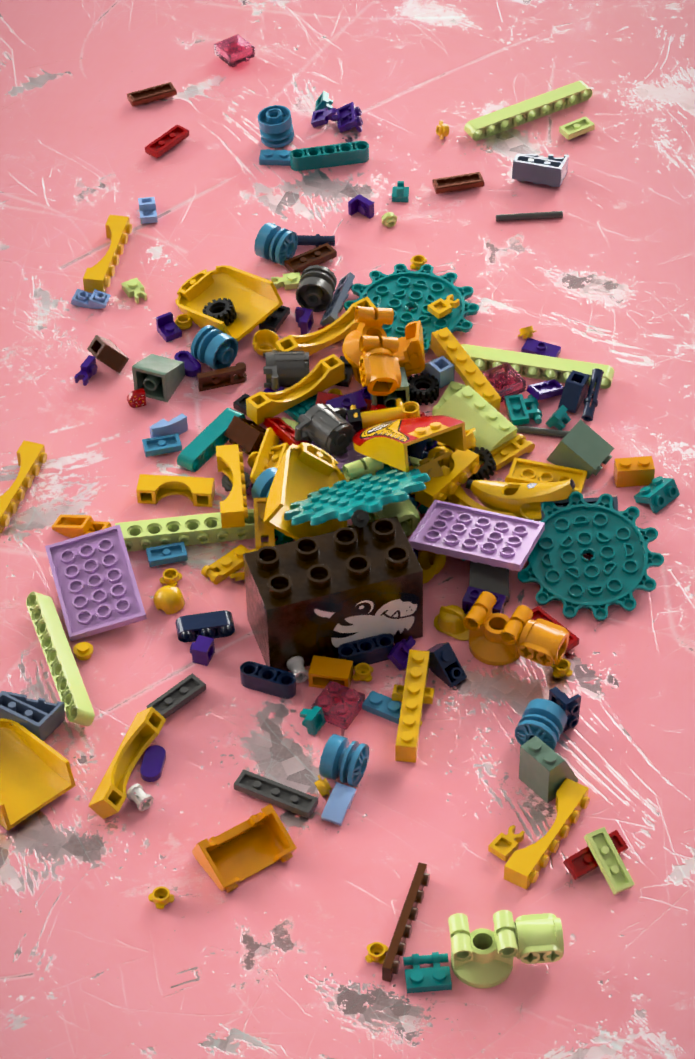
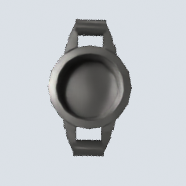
M272 350L271 352L263 353L266 360V366L263 367L264 374H266L264 388H272L273 390H278L281 386L288 388L298 383L309 373V352H278L277 350Z
M321 403L314 405L305 414L299 416L298 421L300 424L295 427V440H312L324 451L337 457L348 452L347 447L351 442L353 443V436L356 434V431L346 421V408H333L330 404L325 405Z

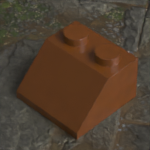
M234 416L224 435L230 439L229 442L231 444L240 445L243 447L242 451L250 455L252 452H259L266 429L257 425L254 421Z

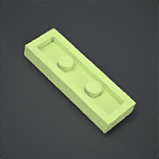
M605 827L586 834L584 839L612 893L615 895L632 888L635 884Z

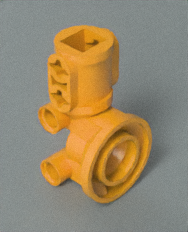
M356 306L354 320L359 325L356 330L350 332L345 337L342 345L343 355L353 367L359 369L362 386L367 387L370 394L375 396L391 394L401 386L399 360L397 357H393V354L398 352L399 340L397 337H387L382 326L383 324L392 325L394 311L392 308Z
M488 591L481 592L463 620V624L469 629L470 652L480 662L492 666L508 665L519 659L520 656L544 666H551L552 664L557 666L561 662L569 642L570 635L566 628L544 619L532 620L533 612L525 605H519L511 618L502 613H492V608L497 600Z

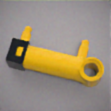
M397 398L396 407L360 412V408L357 409L355 405H351L350 410H347L348 423L353 426L357 433L369 426L398 419L420 417V408L417 402L408 401L403 403L401 398Z

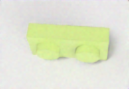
M586 116L559 127V133L567 140L595 130V124Z

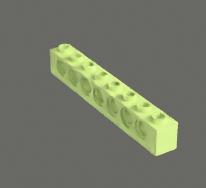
M248 509V519H245V527L222 528L221 512L115 523V526L120 524L128 552L146 550V548L184 542L185 546L255 538L254 509Z

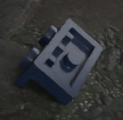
M556 686L550 689L548 700L558 704L567 715V724L563 732L574 728L579 722L581 695L576 694L568 698L566 693L560 691Z

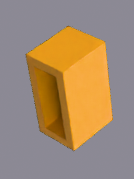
M652 456L614 459L613 476L616 488L646 486L654 479L655 466Z
M313 655L308 673L309 687L349 692L353 676V661Z

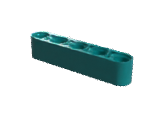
M366 141L295 149L290 152L291 169L294 171L365 163L369 160V144Z
M226 408L181 451L177 458V464L192 472L198 471L216 453V446H222L229 440L224 434L233 417L237 416L246 419L245 415L231 408Z

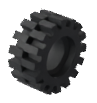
M218 298L217 301L214 299L212 303H207L208 306H204L203 314L223 321L226 326H229V322L233 323V319H236L237 314L230 299L223 298L222 300Z
M420 373V376L414 374V377H409L410 401L418 402L419 405H422V403L428 405V402L432 404L434 400H437V397H439V382L435 376L429 377L428 373L426 375Z
M475 447L473 452L478 454L479 461H484L485 464L479 468L476 474H473L468 479L484 480L486 478L489 480V475L493 476V471H496V462L488 449L485 450L484 447H481L479 450L478 447Z

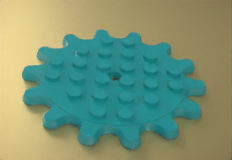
M399 263L394 266V272L389 275L377 270L371 271L369 277L372 283L369 285L359 283L352 285L351 290L353 294L359 296V298L344 303V308L347 311L353 303L368 297L377 308H392L394 311L392 325L383 324L382 326L387 337H405L406 325L420 320L425 353L429 350L432 332L448 327L451 333L455 331L470 332L473 324L464 317L476 315L479 311L478 304L465 301V299L473 295L474 289L472 287L455 286L454 283L458 277L456 273L448 272L445 275L437 276L433 273L434 267L430 264L422 265L418 271H410L405 264ZM451 294L454 295V301L460 300L459 307L452 308V312L441 319L436 318L427 311V305L440 298L446 300L447 296Z
M393 469L387 473L374 476L372 473L365 474L361 478L346 482V480L338 481L331 488L323 487L319 491L309 493L307 499L291 503L290 510L284 513V520H291V525H299L311 521V526L319 525L332 519L346 521L351 519L356 510L374 513L381 511L383 506L389 503L406 501L409 499V493L426 489L424 483L431 479L427 473H421L419 469H412L409 472H400L399 469Z
M574 491L570 494L569 504L566 507H558L552 501L541 504L545 517L538 522L545 523V530L527 559L529 565L519 571L517 576L521 583L534 582L540 585V590L535 596L539 605H546L550 601L557 600L563 603L562 613L568 619L574 618L578 610L586 608L593 612L596 620L603 621L608 616V607L610 605H619L625 611H632L637 605L632 595L635 590L652 592L656 588V581L647 575V569L659 567L664 563L663 555L651 552L648 549V544L658 537V531L652 527L641 529L636 526L635 521L640 516V510L635 506H630L624 511H616L612 506L613 497L610 494H602L596 503L589 504L585 502L580 492ZM590 553L593 555V558L588 560L583 555Z

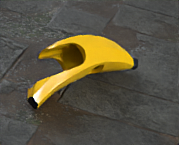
M468 479L465 488L470 489L474 496L487 508L502 512H512L519 518L538 521L542 519L540 502L567 499L574 490L575 483L572 479L546 483H509Z

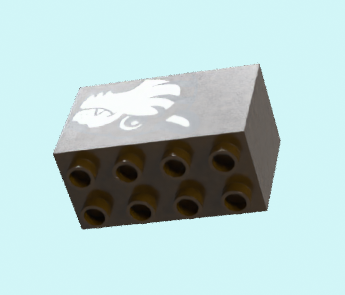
M397 516L377 519L374 522L367 523L362 528L357 526L343 527L334 532L313 537H302L297 541L273 547L265 546L259 550L243 554L247 618L266 666L291 671L286 664L290 658L295 656H301L304 659V667L311 665L313 655L338 659V647L341 644L386 633L392 635L394 644L402 639L407 641L409 636H412L413 639L423 637V570Z

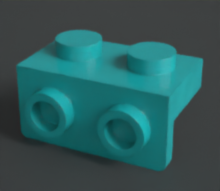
M659 476L654 478L649 485L641 488L640 492L634 496L636 503L649 504L652 512L657 513L677 498L680 493L674 478Z

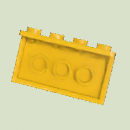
M514 457L505 482L546 483L572 479L575 483V488L572 492L577 491L582 494L588 471Z

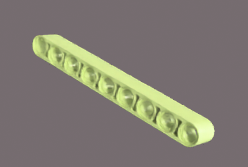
M576 81L470 120L465 124L464 131L474 141H479L587 101L591 98L593 91L583 81Z
M461 344L481 371L541 380L555 379L558 382L565 383L572 370L588 374L590 384L592 370L598 368L604 372L600 385L601 389H607L611 386L615 373L613 367L605 364Z
M33 591L27 596L26 606L60 700L64 702V711L67 719L76 724L90 726L94 720L95 713L53 600L50 596Z

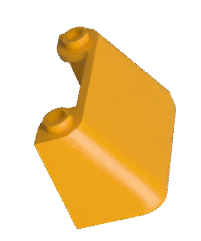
M419 320L406 325L405 337L398 338V352L393 354V357L398 358L399 366L405 367L406 375L420 373L425 368L423 330ZM352 366L356 381L361 383L359 369Z
M271 804L261 809L262 813L259 812L256 815L250 816L246 821L220 835L198 842L192 850L195 859L221 892L226 890L229 893L238 888V883L280 860L284 863L293 857L292 853L297 847Z

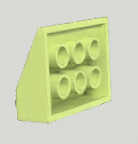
M469 385L454 393L432 415H444L465 422V430L475 428L473 433L476 439V447L479 450L481 447H484L485 450L488 449L491 452L517 436L518 428Z

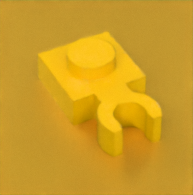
M451 294L447 296L446 300L440 298L427 305V311L436 318L441 319L450 314L452 308L459 307L460 300L454 301V295Z
M510 826L507 835L501 832L488 845V851L506 861L518 849L519 842L524 839L525 832L522 830L519 834H514L516 826Z

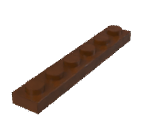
M418 863L382 966V980L391 982L393 975L398 974L400 967L399 957L405 954V940L411 936L412 920L416 921L418 915L417 905L422 903L424 898L423 888L428 886L430 874L427 873V864Z

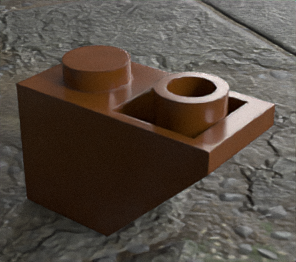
M99 335L94 337L87 348L96 359L118 373L122 371L129 360L111 340Z

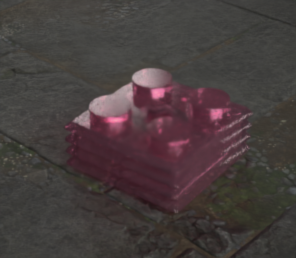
M239 34L214 44L215 47H213L214 54L230 67H236L239 63L247 62L256 56L254 52L255 47Z
M508 362L482 372L501 397V402L504 401V396L518 395L526 391V381Z
M329 681L311 705V709L314 706L322 707L326 722L346 730L362 709L365 694L341 685L338 682Z

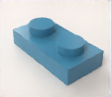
M261 150L259 165L291 166V151Z
M178 433L142 439L146 457L182 451Z
M184 542L146 548L150 567L188 560Z
M371 691L362 704V710L399 724L402 702L393 701L392 698Z

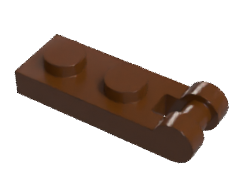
M239 362L235 366L198 373L197 385L199 392L245 382L247 380V374L245 373L246 364Z

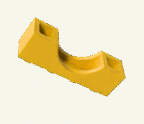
M457 449L450 455L451 472L442 477H430L431 480L424 483L426 489L415 492V501L430 508L434 500L444 501L449 495L454 494L459 486L465 484L469 477L478 472L480 468L479 455L469 449L467 451Z
M140 474L136 489L137 501L143 504H157L166 496L182 495L190 499L193 506L213 507L215 481L214 478Z

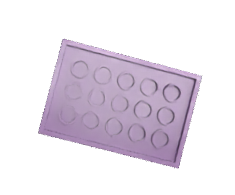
M434 500L408 541L411 547L417 550L470 560L475 563L488 564L493 567H502L511 571H521L545 530V523Z
M120 524L45 546L70 641L147 619Z

